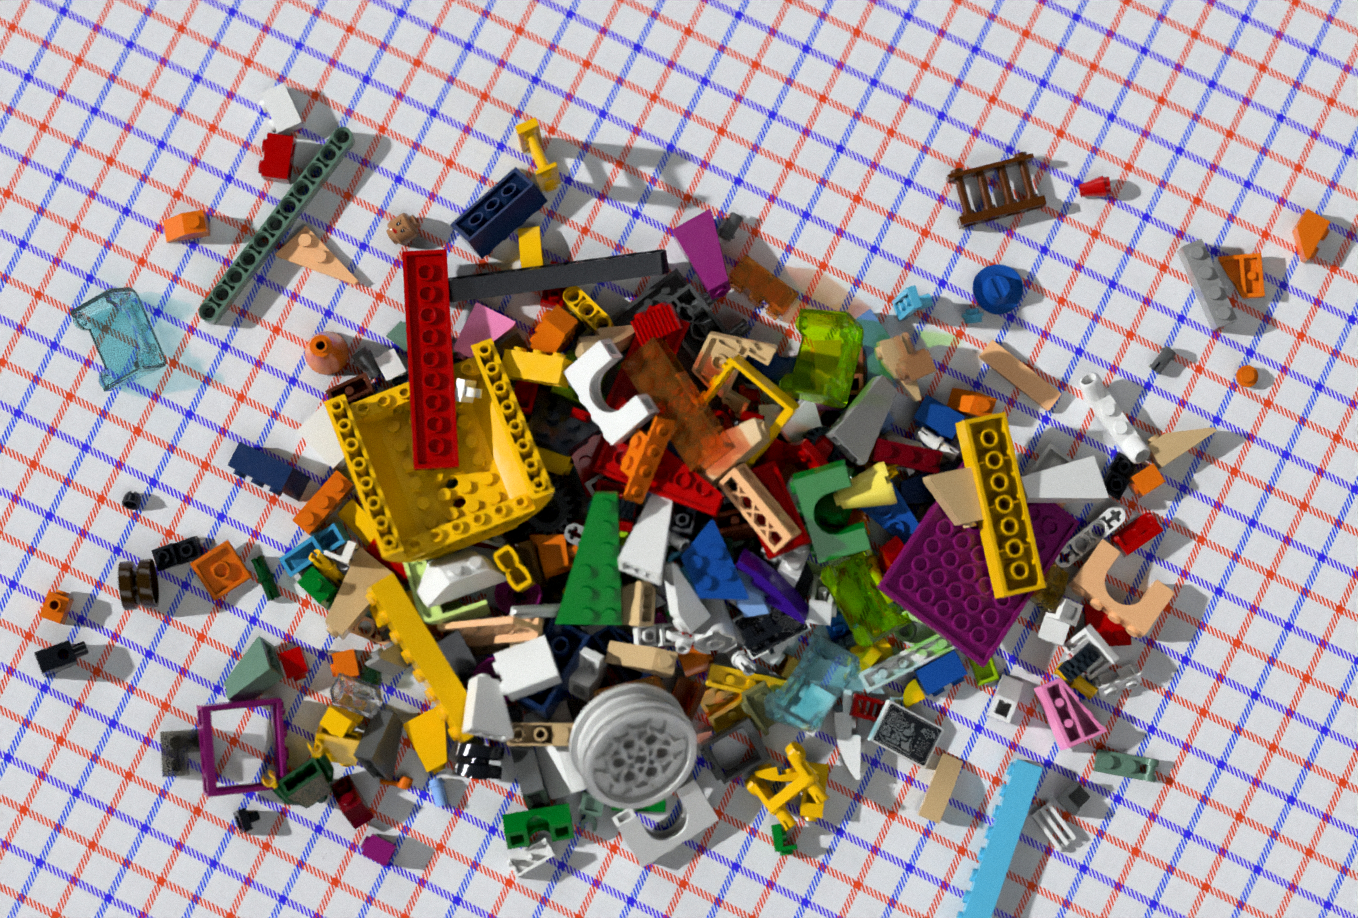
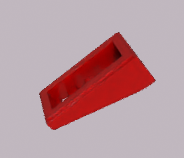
M854 693L849 715L876 722L882 705L884 706L886 701ZM859 699L863 700L860 713L856 712ZM868 701L870 702L868 713L866 715L864 713ZM877 704L875 716L873 717L874 705Z

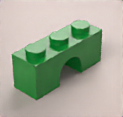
M569 803L502 815L508 849L530 846V837L537 831L549 832L552 842L575 838Z

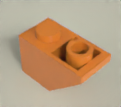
M1309 209L1302 213L1292 231L1300 261L1303 263L1315 258L1319 251V248L1316 246L1320 240L1324 241L1330 232V229L1327 228L1330 221Z

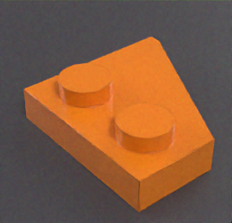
M1261 253L1218 257L1220 265L1242 299L1265 297Z

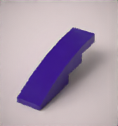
M744 548L739 555L736 568L753 577L751 585L767 594L765 602L804 624L809 612V606L782 575L765 561Z

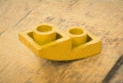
M540 226L518 229L521 268L544 265Z
M771 763L758 766V771H754L755 776L772 781H794L800 776L795 771V768L782 770V775H778L777 767H772Z

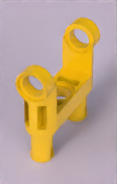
M796 741L786 746V753L788 754V760L800 776L777 795H774L766 782L755 776V774L749 776L744 782L747 790L752 795L758 796L768 812L777 817L785 831L798 824L786 807L801 792L808 790L817 806H820L826 802L825 800L830 798L818 783V775L807 762L804 748Z

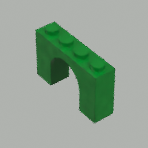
M845 459L793 474V482H790L793 495H797L799 503H796L800 516L804 515L806 523L803 525L813 543L809 544L813 557L817 556L819 563L871 549V542L864 521L842 528H830L823 525L814 513V507L823 495L852 486Z

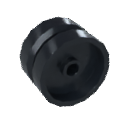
M456 743L455 755L468 758V762H455L453 774L479 780H487V778L502 779L503 768L500 765L489 764V760H503L505 748Z

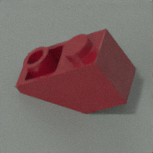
M349 774L331 785L332 793L343 815L354 829L374 818L367 802Z

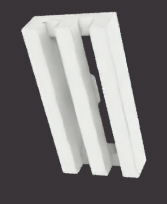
M1047 802L1031 815L1057 851L1062 850V848L1076 839V836L1050 802ZM1047 808L1069 836L1067 839L1064 837V835L1061 833V831L1058 829V827L1046 813L1045 810ZM1039 814L1043 815V817L1046 819V821L1049 823V825L1061 839V844H1058V842L1055 840V838L1052 836V834L1040 820V818L1038 817Z

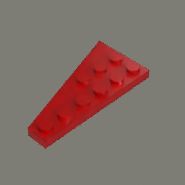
M632 436L624 443L611 445L605 440L593 472L628 484L630 477L620 468L630 446ZM666 448L647 491L717 517L725 497Z

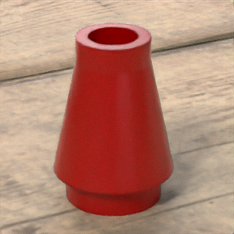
M1102 175L1079 184L1081 197H1107L1108 194H1112L1109 176L1103 177Z

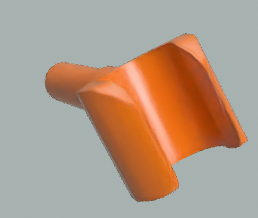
M401 775L399 781L380 779V784L391 785L406 790L411 787L413 779Z

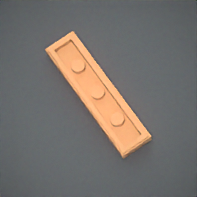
M991 340L978 357L1047 412L1062 395V393L994 340Z

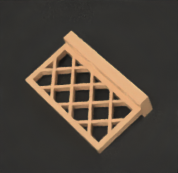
M515 616L446 622L437 624V630L447 634L458 630L468 648L519 644L543 636V619H520Z

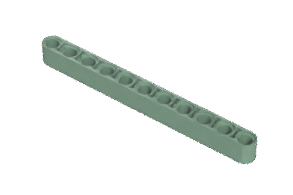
M339 127L332 133L200 305L199 316L206 323L216 324L221 320L351 150L355 139L348 128ZM343 134L349 135V140L346 143L338 142L339 137ZM328 152H335L336 156L333 160L328 161L325 159V155ZM315 169L323 170L319 178L312 177V172ZM301 187H309V192L306 195L298 194ZM288 204H295L296 209L292 213L285 212ZM275 221H281L282 227L279 230H273L272 224ZM261 239H269L267 247L260 248L258 246ZM248 256L256 257L253 265L245 264ZM236 273H241V281L238 283H233V275ZM224 290L228 291V298L223 301L219 300V293ZM209 308L215 309V315L212 318L205 317V312Z

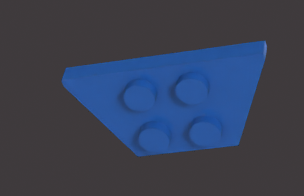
M714 519L710 520L681 556V560L699 599L747 601L750 598Z

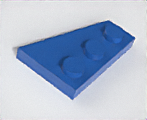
M890 480L896 496V504L860 509L893 537L897 535L905 545L919 523L893 481Z

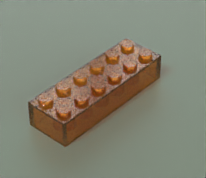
M652 337L620 364L639 394L648 393L660 411L655 417L659 416L675 422L669 439L691 472L702 474L736 447L664 339Z

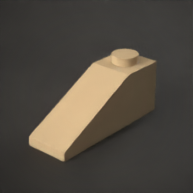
M893 338L877 342V347L874 348L876 359L881 361V365L913 402L922 400L917 380L904 384L896 375V364L899 363L898 359L901 357Z
M1215 427L1170 432L1159 436L1157 433L1146 440L1151 450L1149 456L1159 470L1217 430Z
M609 641L605 663L671 678L674 674L678 653L655 647Z

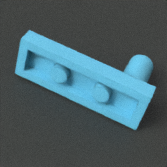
M916 285L907 287L892 301L898 322L907 320L917 310L933 306V301L929 293L919 296Z

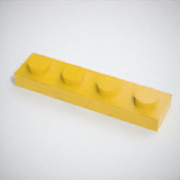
M710 663L705 685L742 693L765 680L779 702L792 704L797 682L755 672L751 676H746L741 669Z

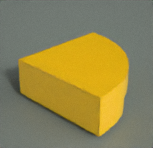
M915 678L907 684L904 690L903 704L905 708L925 699Z

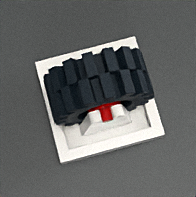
M1089 624L1064 643L1062 648L1067 653L1065 656L1067 660L1058 670L1069 682H1072L1080 675L1082 677L1086 675L1089 680H1092L1114 664L1119 657Z

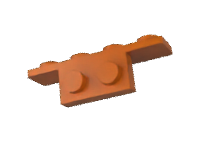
M656 416L649 433L643 429H636L620 468L630 477L622 496L624 500L639 504L643 503L675 426L673 420Z

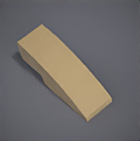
M632 325L597 328L595 336L578 338L574 351L576 358L579 359L599 340L611 339L621 353L631 346L636 333Z
M942 753L917 815L937 824L940 823L963 761Z

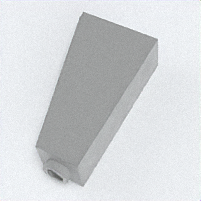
M883 375L872 377L825 434L855 466L864 465L867 462L898 391L893 386V382Z

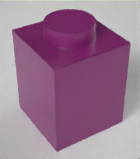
M375 833L371 837L366 836L361 845V848L364 849L362 855L385 867L388 866L398 847Z

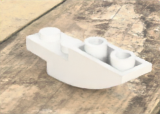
M842 690V712H833L835 738L840 755L854 780H860V776L865 775V762H861V753H865V740H861V735H852V730H856V717H852L849 713L854 694H852V690Z

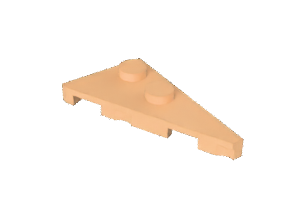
M307 226L299 231L275 254L280 259L309 268L326 276L334 277L348 284L357 285L359 283Z

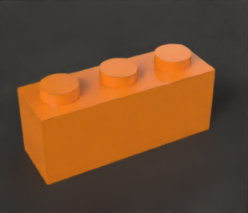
M336 470L292 521L308 535L313 536L356 488L355 485Z

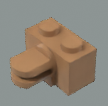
M907 332L901 334L902 339L899 335L893 337L901 357L898 359L899 363L896 364L897 369H895L900 381L908 384L937 371L929 351H925V348L916 351Z

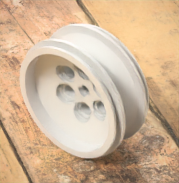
M634 683L617 686L600 694L582 710L571 731L569 752L572 764L581 776L585 788L595 799L614 808L638 809L660 802L670 796L684 783L695 763L697 736L692 723L684 714L681 705L670 693L652 685Z

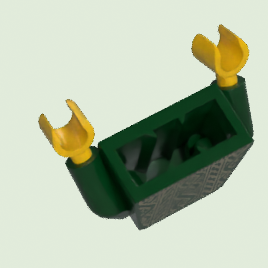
M315 738L318 742L316 748H311L310 744L307 743L308 749L317 758L312 757L279 780V784L276 782V775L273 770H268V774L272 779L268 780L262 775L264 786L272 787V791L286 805H301L309 808L315 803L325 802L328 794L333 790L330 783L333 781L334 768L326 753H322L323 746L317 738Z

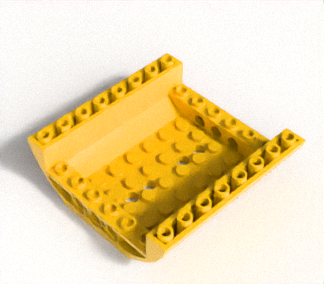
M492 338L471 345L474 357L453 364L455 388L457 378L477 381L476 388L483 389L481 398L475 397L473 403L455 401L459 468L414 471L409 382L351 404L348 403L345 394L324 401L380 553L385 560L398 563L417 562L428 559L435 560L515 529L519 524L538 513L554 494L553 487ZM454 479L458 481V485L455 488L450 489L446 487V483L449 480ZM457 499H464L466 501L465 505L461 508H456L454 502Z

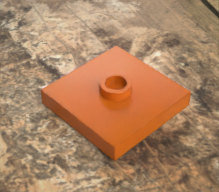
M228 539L190 563L214 601L252 578V575Z

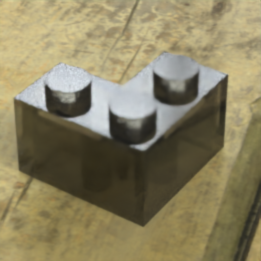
M199 730L160 732L163 777L189 776L188 753L200 752Z

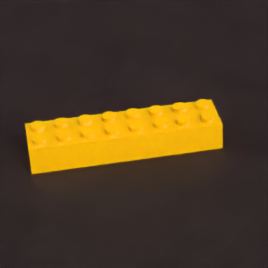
M1006 412L955 423L965 468H972L983 516V520L977 522L995 599L1046 588Z
M392 572L366 589L367 594L365 597L371 606L375 605L379 613L377 616L382 625L387 624L391 630L389 633L391 640L395 645H400L403 650L400 653L406 664L411 663L415 670L412 674L416 681L423 683L427 689L424 693L429 702H434L438 707L436 713L442 722L446 721L450 728L447 731L453 741L465 742L475 736L462 732L467 693Z

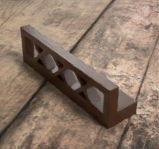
M678 675L671 695L679 702L684 714L692 723L707 686Z

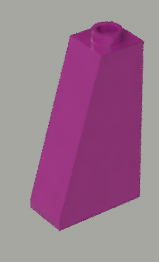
M708 209L672 229V233L711 300L725 296L731 290L716 223L712 211Z

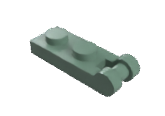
M1096 749L1093 771L1155 783V769L1159 765V760ZM1141 764L1147 765L1146 774L1139 773Z

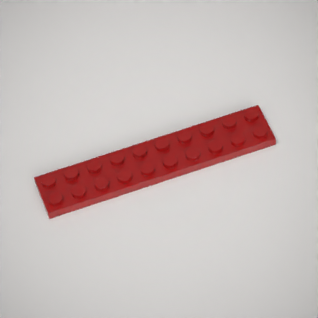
M447 249L402 251L414 471L459 468Z

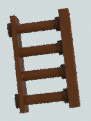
M1020 152L1013 155L1014 158L964 171L963 168L950 171V174L946 177V182L955 181L963 210L962 216L957 220L959 229L1045 207L1047 204L1045 195L1038 197V194H1035L1027 165L1028 162H1032L1034 158L1033 153ZM1016 165L1019 166L1027 195L1025 200L1019 202L1013 197L1006 168ZM998 172L1006 201L1003 206L996 207L992 203L985 173ZM973 176L977 178L984 204L983 211L976 213L971 209L963 180Z

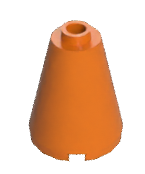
M319 332L307 342L305 347L306 362L312 370L319 374H335L348 362V345L344 338L335 332Z

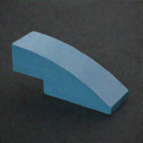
M341 521L335 522L317 535H313L280 557L279 560L289 577H293L314 565L309 560L311 552L317 556L314 550L319 549L322 554L325 550L333 553L347 544L348 540L351 541L352 539Z

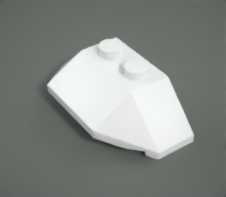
M467 548L429 561L417 593L426 607L431 608L508 580L505 572L497 566L494 560Z

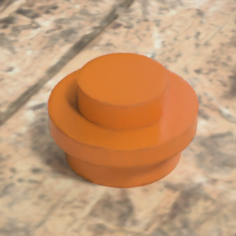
M1242 366L1236 372V381L1242 387H1252L1258 381V372L1252 366Z

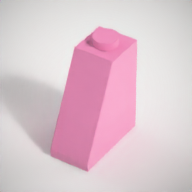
M476 302L452 348L454 353H456L455 357L461 361L474 357L471 345L492 338L494 345L516 328V322Z

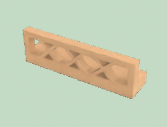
M745 462L734 467L717 483L773 553L778 552L788 541L796 538L801 533L800 529ZM732 477L738 484L737 491L731 490L726 484ZM743 496L751 499L752 508H746L743 505ZM757 513L765 516L766 526L760 525L757 522ZM771 531L778 532L783 538L777 545L771 539Z

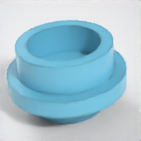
M979 308L965 309L966 313L961 314L962 318H964V323L982 322V316H984L983 312H979Z

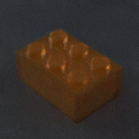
M746 254L729 276L732 290L738 294L743 292L749 297L748 301L757 308L761 306L766 309V315L775 321L777 319L782 321L798 300V292Z

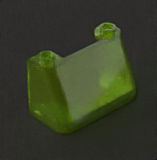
M800 308L795 326L802 335V340L793 375L785 374L780 380L779 388L792 398L834 408H844L848 402L864 338L863 327L849 312Z
M871 549L844 556L821 570L822 583L826 585L852 631L856 643L865 648L912 623L907 612L900 615L895 612L898 610L896 606L890 609L880 590L876 588L877 585L868 571L873 567L872 563L868 564V557L873 554Z

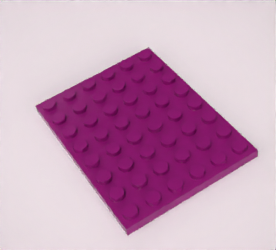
M963 460L956 470L965 468ZM935 500L876 588L978 665L985 667L1035 590L995 599L978 522L976 521L977 526L964 529L963 525L955 526ZM1027 503L1044 577L1080 522L1055 503Z

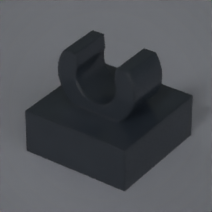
M246 808L233 813L240 834L252 830L251 823L260 819L258 811L248 814Z

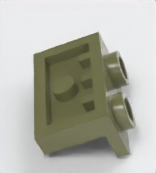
M765 680L741 693L743 700L741 707L747 715L750 713L753 718L754 727L757 731L761 730L765 736L769 734V727L787 718L786 711Z

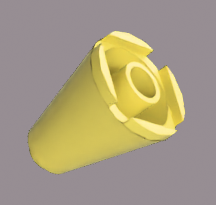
M884 461L851 479V487L840 489L833 493L836 505H841L842 509L887 506L897 503Z

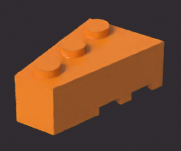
M557 304L552 310L547 309L540 318L542 321L535 328L536 332L529 340L531 345L528 352L533 353L535 349L547 352L546 355L553 356V352L562 353L574 340L573 336L575 335L574 331L577 328L578 320Z

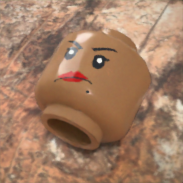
M401 213L388 222V230L386 232L394 244L399 243L404 246L419 236L418 227L420 223L414 215L409 216L406 213Z

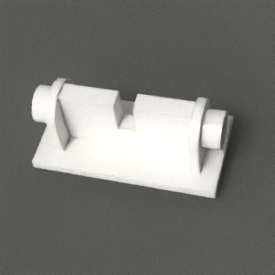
M1130 664L1116 669L1117 678L1114 677L1112 671L1097 676V679H1094V683L1099 688V697H1111L1120 690L1133 689L1142 683V674L1137 666Z

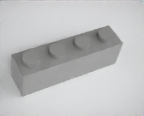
M1199 239L1182 246L1177 253L1212 331L1234 323L1237 320L1236 314L1203 240Z

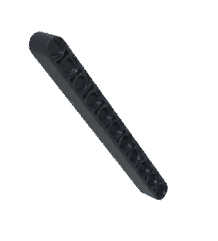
M665 249L449 277V300L451 303L669 273L667 253Z

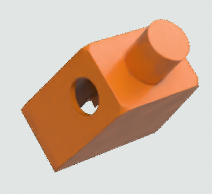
M563 534L529 535L530 540L538 546L546 579L572 569V558H575L578 546L570 545V542L565 539Z

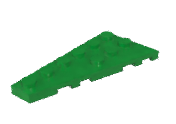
M596 491L594 493L555 624H623L621 570L618 567V557L621 554L618 492Z

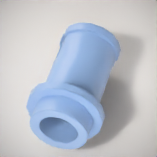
M442 777L430 780L428 788H431L435 807L449 804L444 787L445 781L442 780Z

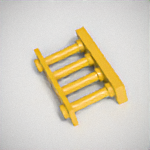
M534 117L515 126L522 152L528 151V153H531L538 168L535 173L540 191L551 192L557 189L558 184L561 183L556 162L549 164L540 146L543 142L536 118Z

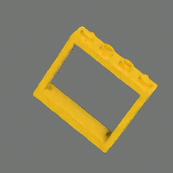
M738 354L734 358L729 357L723 363L721 368L724 370L720 375L716 374L708 384L711 387L707 392L705 390L702 391L697 397L696 401L698 404L695 408L690 407L684 416L685 421L681 426L700 442L715 436L697 419L737 368L785 408L769 428L770 433L768 435L771 441L745 462L751 470L800 408V405Z

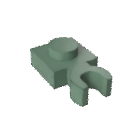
M583 790L579 814L585 815L581 820L580 828L584 830L585 823L591 822L593 824V832L597 830L595 816L602 817L604 803L595 799L586 790Z

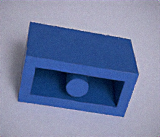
M926 395L912 420L915 421L914 425L919 429L924 427L934 432V435L945 438L944 441L948 440L950 442L957 432L955 423L963 421L965 416Z
M955 650L914 672L925 694H932L933 697L945 691L944 686L950 683L955 686L965 680L963 676L968 674Z

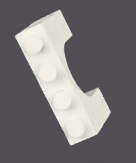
M605 339L599 340L563 373L567 378L568 384L578 394L580 402L590 412L592 420L602 430L604 438L611 445L624 443L635 433L637 428L643 427L660 411L648 393L636 395L620 410H614L605 403L600 389L602 377L607 370L623 357L613 341Z
M691 773L675 791L682 803V813L679 820L672 827L662 831L650 830L641 823L633 809H625L612 817L642 868L654 863L660 856L673 851L676 846L692 839L695 834L703 829L710 828L719 820Z

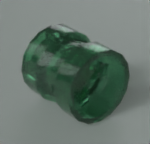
M364 663L366 670L361 673L359 680L381 686L382 672L369 668Z

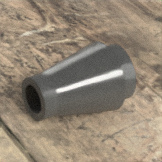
M366 346L351 356L354 360L353 363L363 372H366L371 380L382 373L371 349L368 350Z

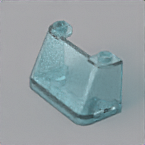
M130 287L109 288L70 311L74 325L78 329L90 332L104 364L105 370L99 373V383L103 387L104 392L112 391L165 367L166 358L142 302L134 289Z
M815 632L808 639L811 647H809L807 652L804 651L802 653L801 662L781 690L776 689L775 694L770 692L764 700L767 718L809 733H813L815 730L819 731L822 728L824 718L850 681L852 679L855 680L861 671V667H859L860 658Z

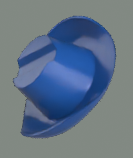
M1006 265L987 266L976 275L973 281V295L976 302L991 314L1000 315L1010 312L1018 305L1023 294V283L1020 275L1013 268Z

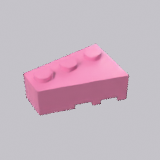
M1061 677L1034 688L1060 750L1071 748L1107 732L1106 728L1100 725L1093 717L1091 711L1085 708L1077 695Z

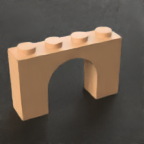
M1102 539L1068 585L1072 588L1071 590L1074 594L1089 600L1093 608L1105 612L1112 622L1120 623L1124 626L1128 634L1141 638L1146 635L1175 592L1157 579L1149 586L1138 603L1123 605L1114 601L1106 590L1105 576L1121 552Z

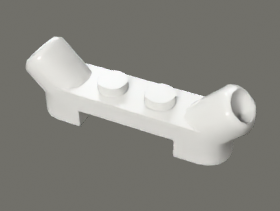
M1089 373L1082 377L1079 381L1082 398L1110 434L1119 452L1127 456L1134 464L1144 462L1150 455L1151 450L1149 446L1140 438L1104 386L1100 376L1097 373Z

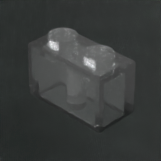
M339 673L330 689L332 705L371 719L374 718L383 702L380 687Z

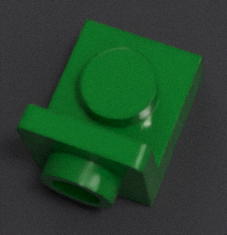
M781 824L771 825L774 851L780 852V856L793 854V850L798 849L797 844L784 846L783 842L787 841L785 828H781Z

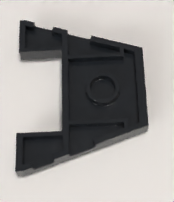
M539 388L529 427L536 446L569 457L586 445L588 439L603 433L592 419L589 423L556 411H551V408L557 402V394Z

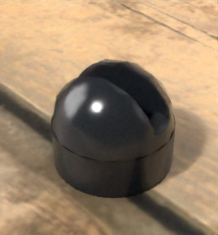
M129 491L124 495L122 505L127 509L137 510L141 503V496L136 491L133 493Z

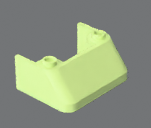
M433 559L403 563L419 616L424 623L441 624L467 621L491 614L486 600L464 606L460 602H451L427 608L417 592L427 563Z

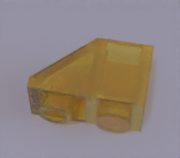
M1053 563L1044 576L1046 588L1035 590L1029 600L1042 610L1053 611L1065 594L1069 574Z

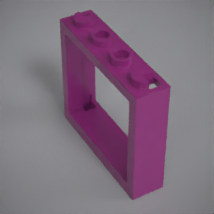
M270 697L197 705L204 796L214 797L273 790L272 787L264 786L263 782L217 787L211 711L270 705L276 782L279 784L278 781L290 773L286 764V760L289 759V750L285 746L284 737H287V726L283 724V715H285L286 709L284 708L282 698Z

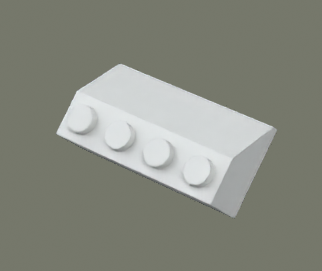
M567 701L559 704L550 721L533 712L524 714L527 723H574ZM534 746L551 800L586 789L581 776L572 764L569 746Z

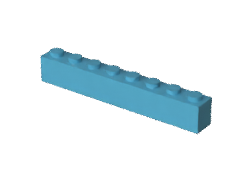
M1015 759L1014 763H1009L1006 772L1009 775L1007 784L1003 783L999 792V796L1002 797L1000 804H995L991 815L994 818L992 826L988 825L984 835V838L987 839L985 847H980L977 855V860H979L977 869L973 868L969 879L972 885L970 890H965L962 898V903H965L962 912L958 911L956 918L992 917L1043 768L1019 759Z

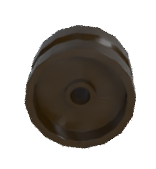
M153 559L140 560L137 567L133 561L120 562L118 567V584L124 610L138 609L140 601L144 608L158 607L159 585Z

